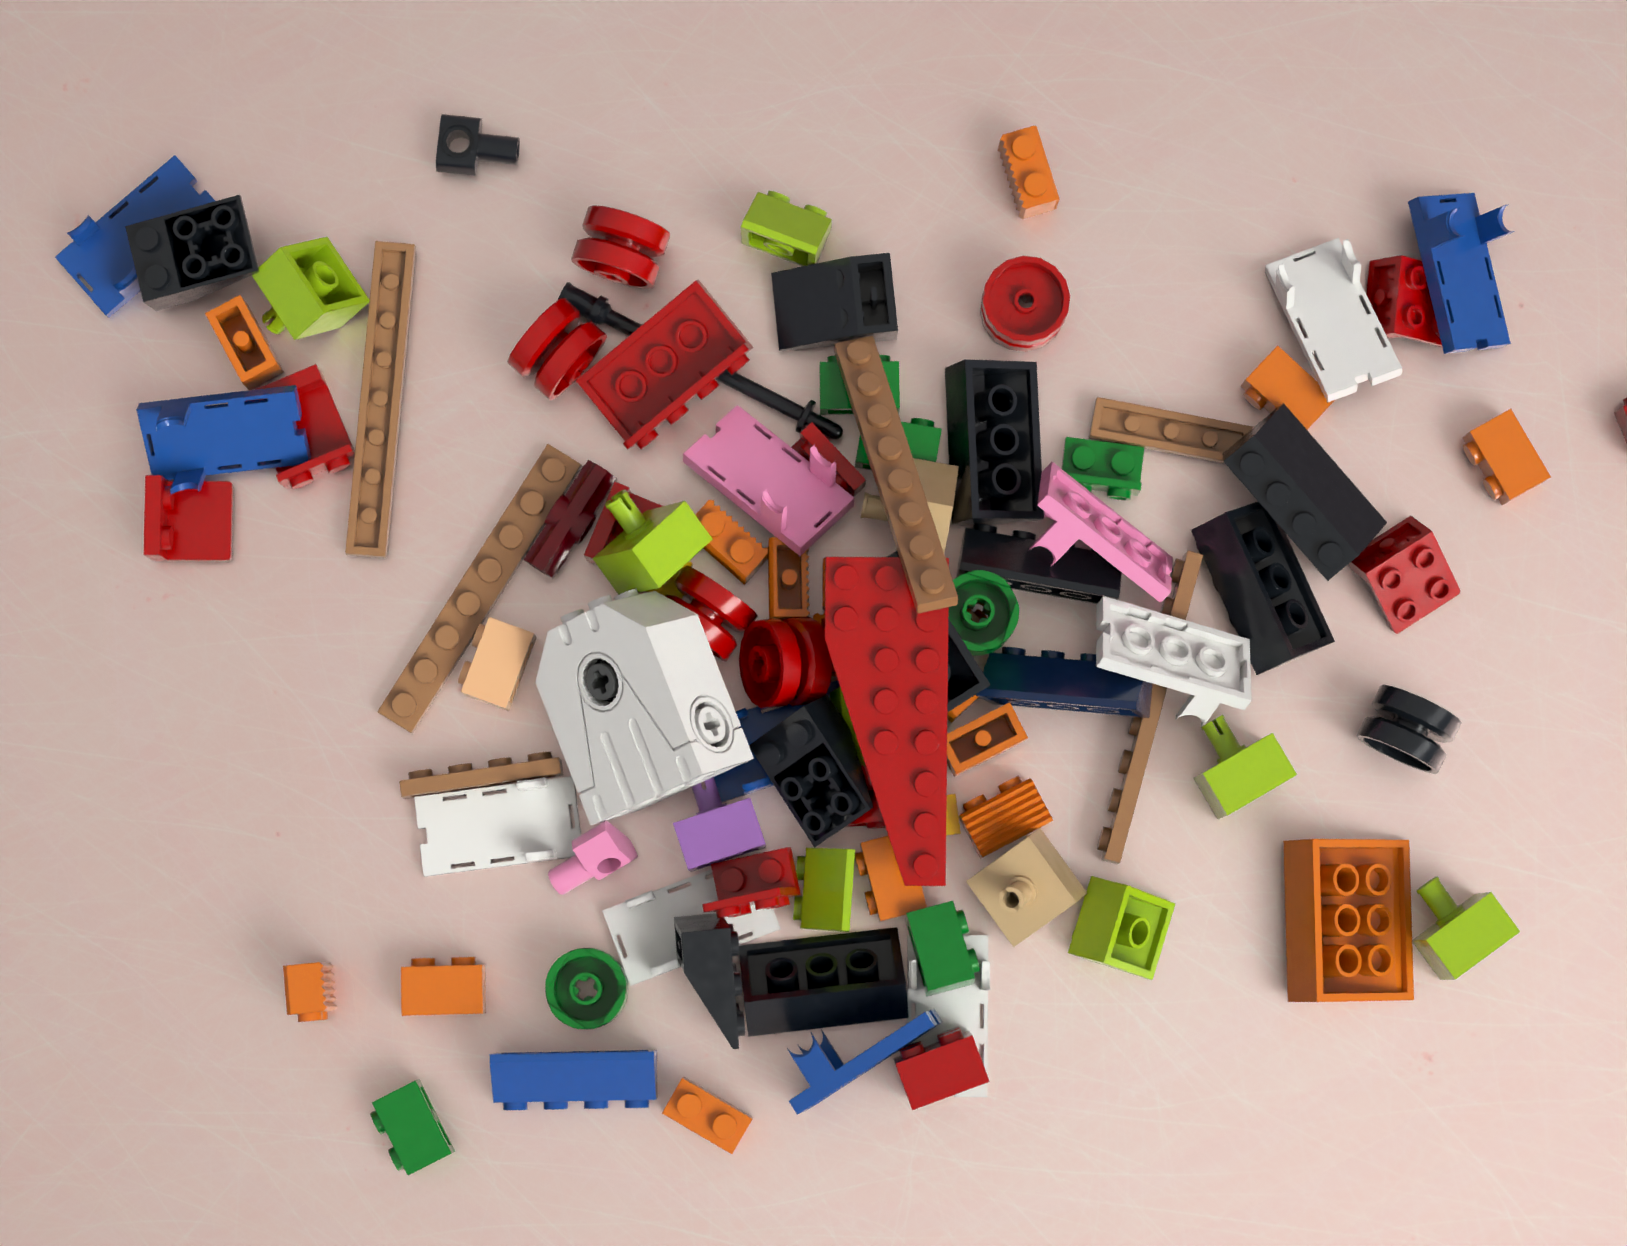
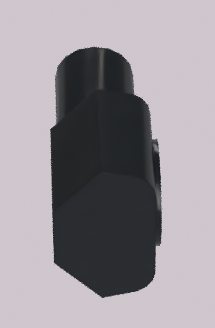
M442 114L436 153V172L476 176L479 161L517 165L520 138L482 134V118ZM463 137L470 141L468 148L463 152L456 153L449 149L451 142L456 138Z

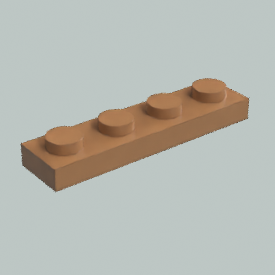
M1097 397L1089 438L1118 444L1141 446L1145 449L1224 463L1222 454L1247 434L1253 426Z
M539 752L527 755L528 762L512 764V758L508 757L489 760L488 768L473 770L472 763L449 766V773L433 776L432 769L412 771L408 773V780L399 781L401 797L408 799L416 796L503 785L543 777L563 776L562 760L559 757L552 758L551 752Z

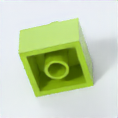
M328 237L280 247L258 267L259 272L252 275L272 306L269 311L262 315L263 324L273 318L274 320L266 328L274 334H280L286 327L294 340L341 328L370 302Z
M622 490L612 496V501L608 500L605 506L610 510L624 531L601 550L593 560L618 595L632 589H637L638 593L660 588L713 539L686 501L647 510L642 514L628 495V492Z
M1224 715L1201 727L1220 757L1217 760L1218 764L1193 778L1217 819L1228 816L1297 775L1273 733L1261 738L1248 747L1244 744L1240 746L1224 719Z
M1434 877L1417 889L1416 892L1418 895L1420 894L1438 920L1414 938L1412 942L1440 980H1456L1517 935L1520 930L1492 892L1474 894L1462 904L1457 905L1439 881L1440 879Z

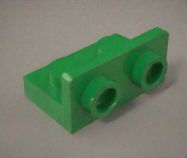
M1066 437L1061 469L1090 492L1092 490L1105 491L1110 499L1131 500V495L1137 496L1141 491L1142 483L1140 480L1144 447Z

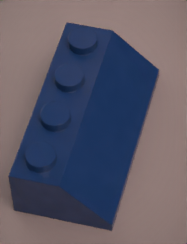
M1002 647V653H989L983 673L990 686L976 694V696L994 705H1005L1010 702L1012 706L1149 718L1153 683L1096 667V654L1082 653L1080 654V660L1064 659L1065 653L1059 651L1041 650V657L1025 656L1026 650L1022 648Z

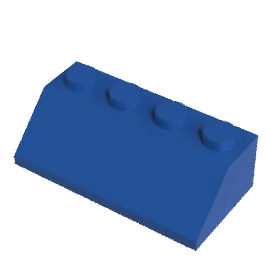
M657 1050L489 1054L493 1103H503V1110H528L527 1102H544V1109L546 1110L568 1109V1101H584V1109L608 1108V1101L625 1100V1108H648L649 1100H656L658 1098Z

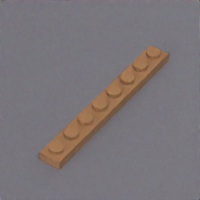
M375 241L346 555L387 558L416 255L415 244Z
M868 336L834 343L835 357L917 614L956 606L958 604L956 588L874 337Z
M547 444L377 711L378 713L408 732L414 733L473 640L479 624H483L544 528L545 519L558 498L566 493L582 468L580 463Z
M1187 551L1183 555L1182 560L1175 559L1170 575L1172 582L1176 583L1172 598L1166 597L1164 599L1160 613L1186 620L1203 554ZM1153 684L1150 717H1132L1128 734L1134 735L1131 751L1124 749L1118 773L1124 774L1120 789L1113 788L1107 811L1114 813L1110 828L1103 826L1097 845V850L1103 851L1102 861L1113 864L1121 862L1167 687Z

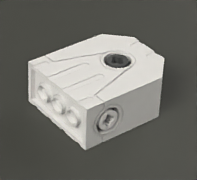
M632 589L615 596L614 601L611 595L600 597L588 603L590 610L587 612L580 609L561 617L562 625L547 632L535 683L577 792H581L579 797L590 825L647 808L754 759L743 729L739 728L741 726L698 614L656 591L638 594L637 589Z

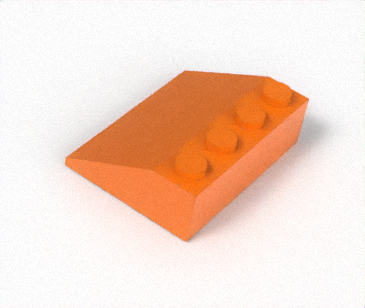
M1303 839L1283 841L1288 1002L1414 1000L1409 840Z

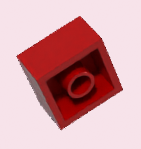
M959 1027L952 1028L937 1034L939 1042L926 1047L923 1046L921 1041L909 1044L899 1050L901 1056L893 1058L912 1110L990 1082L970 1031L962 1033Z

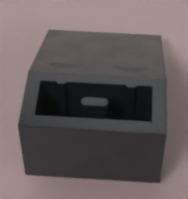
M241 195L125 226L143 302L155 311L195 301L259 272Z
M890 253L851 256L771 273L779 351L834 346V343L873 336L875 342L897 340L898 325Z
M828 694L803 706L749 745L814 848L874 808L850 728Z
M716 913L674 917L676 955L683 972L731 1047L739 1049L738 1036H745V1021L743 1011H740L739 1003H736L735 996H742L740 971H737L736 964L733 963L732 956H739L737 931H734L733 924H728L725 918L717 919Z

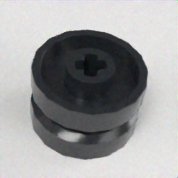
M1381 685L1372 705L1378 714L1384 718L1377 716L1365 718L1357 734L1358 739L1374 750L1400 763L1427 773L1437 774L1444 762L1446 753L1434 741L1442 743L1453 741L1462 722L1451 712L1423 697L1393 686Z

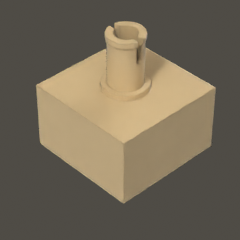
M913 458L943 552L945 553L959 466ZM865 492L860 518L888 521L880 496Z
M1041 828L966 881L1013 947L1087 894L1084 887Z

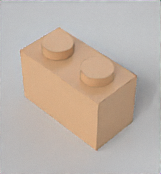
M491 617L488 618L486 625L479 624L472 641V646L477 648L472 663L465 661L458 678V683L463 685L461 692L468 697L509 711L535 644L536 635Z

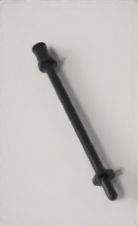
M570 282L566 283L558 300L562 298L568 300L580 311V316L586 318L587 322L592 321L595 325L607 324L628 336L642 326L640 323L612 310L608 303V298L602 295L597 298L573 286ZM728 370L715 379L798 421L796 424V432L798 433L812 422L824 435L836 440L843 435V429L839 424L813 412L816 402L810 400L803 407L736 372L731 375Z

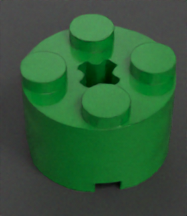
M974 570L953 579L958 595V604L949 607L948 618L973 656L993 653L1007 642L1018 623L1019 605L1013 590L1005 579L989 571ZM976 604L982 605V613L988 615V618H981L978 623L972 621V614L966 611L967 609H973Z
M593 948L575 949L559 957L551 966L545 981L546 999L552 1013L562 1023L576 1029H595L613 1021L624 1008L628 997V979L620 963L610 954ZM592 978L595 980L593 988L597 991L595 997L586 996L583 1000L579 997L581 989L577 984L580 980L587 982Z

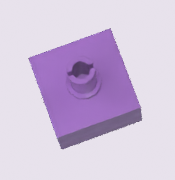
M714 777L704 781L706 785L705 790L702 788L701 783L692 787L700 812L696 813V816L673 823L687 868L690 872L766 847L751 798L729 805L727 803L722 804Z

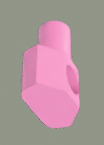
M604 821L572 840V848L576 855L549 870L548 876L555 890L559 894L564 895L592 877L598 880L603 879L633 861L638 855L630 839L611 823Z

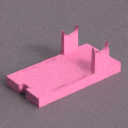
M738 405L716 424V434L711 439L704 434L683 453V462L799 556L854 507L855 498L835 483L837 464L835 461L830 463L823 458L814 444L810 448L809 462Z
M1051 462L1041 474L1037 506L1044 510V517H1048L1054 522L1032 544L1029 550L1037 546L1050 550L1054 558L1052 566L1080 539L1161 603L1171 593L1172 578L1169 574L1172 572L1173 557L1054 462Z

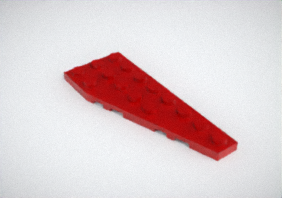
M825 557L824 639L905 886H946L949 607L917 614L899 557ZM946 558L949 567V558Z

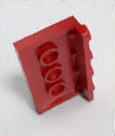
M698 279L580 376L576 382L625 441L623 445L627 450L635 445L642 450L659 436L655 429L665 420L672 425L689 411L685 404L697 395L702 400L719 386L715 379L728 370L733 375L748 363L750 359L746 354L754 347Z

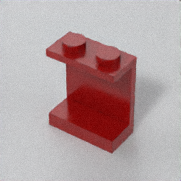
M316 364L257 388L297 386L302 416L300 421H296L297 429H306L311 460L300 465L276 467L278 473L276 477L284 488L289 485L292 489L306 486L314 481L313 475L325 470L329 474L344 470L351 465L349 460L355 457V450L324 376Z

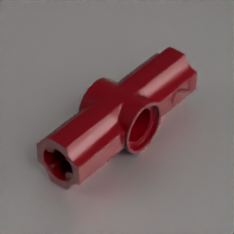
M588 460L566 495L562 494L551 508L544 522L546 526L524 558V561L553 579L567 560L575 544L579 545L588 534L596 520L597 515L595 513L610 492L614 481H617V477L598 464Z

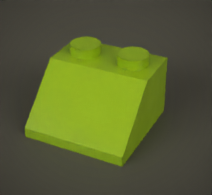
M768 191L767 195L758 192L741 224L742 244L800 266L817 264L832 228V219L826 217L827 212L812 205H805L804 209L789 203L790 199L787 196L778 192Z
M806 847V856H797L798 880H804L803 896H795L793 920L801 921L800 929L837 932L850 931L855 849Z
M1091 876L1086 891L1087 894L1084 896L1078 921L1072 934L1068 953L1153 980L1175 903L1125 884Z

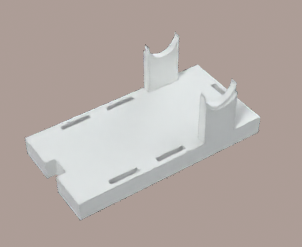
M1339 238L1265 265V273L1327 403L1357 392V386L1360 382L1369 379L1371 386L1401 375L1402 366L1360 283L1361 264L1354 255L1349 239L1343 240V246ZM1299 322L1307 338H1304V335L1299 327ZM1314 354H1315V356H1316V358H1317V360H1318V362H1319V364H1320V366H1321V368H1322V371H1320V369H1319V367H1318V365H1317V363H1316V361H1315V359H1314Z
M1102 596L1096 605V630L1104 632L1096 642V667L1190 694V697L1176 714V719L1184 715L1197 716L1202 720V727L1220 703L1245 710L1252 701L1250 639L1106 596Z
M572 776L554 779L543 777L517 781L516 784L414 797L418 829H426L428 843L420 844L424 877L565 859L576 855L572 848V840L581 836L576 789ZM506 790V793L484 796L486 792ZM467 796V798L444 801V798ZM570 805H573L575 828H572ZM515 858L513 861L492 863L493 859ZM475 862V866L452 869V865Z
M712 869L658 890H651L625 900L621 904L602 910L630 986L681 967L676 955L674 917L716 913L703 912L702 904L718 901L714 878L706 879L705 877L713 874ZM689 882L691 883V886H688L686 888L680 889L670 894L668 892V890H671L673 888L679 887ZM752 905L751 914L724 918L728 924H733L734 931H737L738 936L752 932V936L739 940L740 945L781 929L773 909L756 910L755 905ZM617 935H620L628 956L626 958L623 955Z
M908 935L907 1002L909 1018H907V1023L911 1021L912 1003H915V1018L926 1011L935 1009L943 1023L912 1043L921 1041L923 1046L926 1047L939 1042L937 1034L952 1028L959 1027L962 1033L970 1031L979 1054L980 1044L983 1045V1065L988 1076V990H990L988 935H963L967 950L974 948L979 963L980 972L974 973V983L926 997L911 939ZM980 1004H983V1028H980ZM987 1083L955 1094L954 1097H987Z

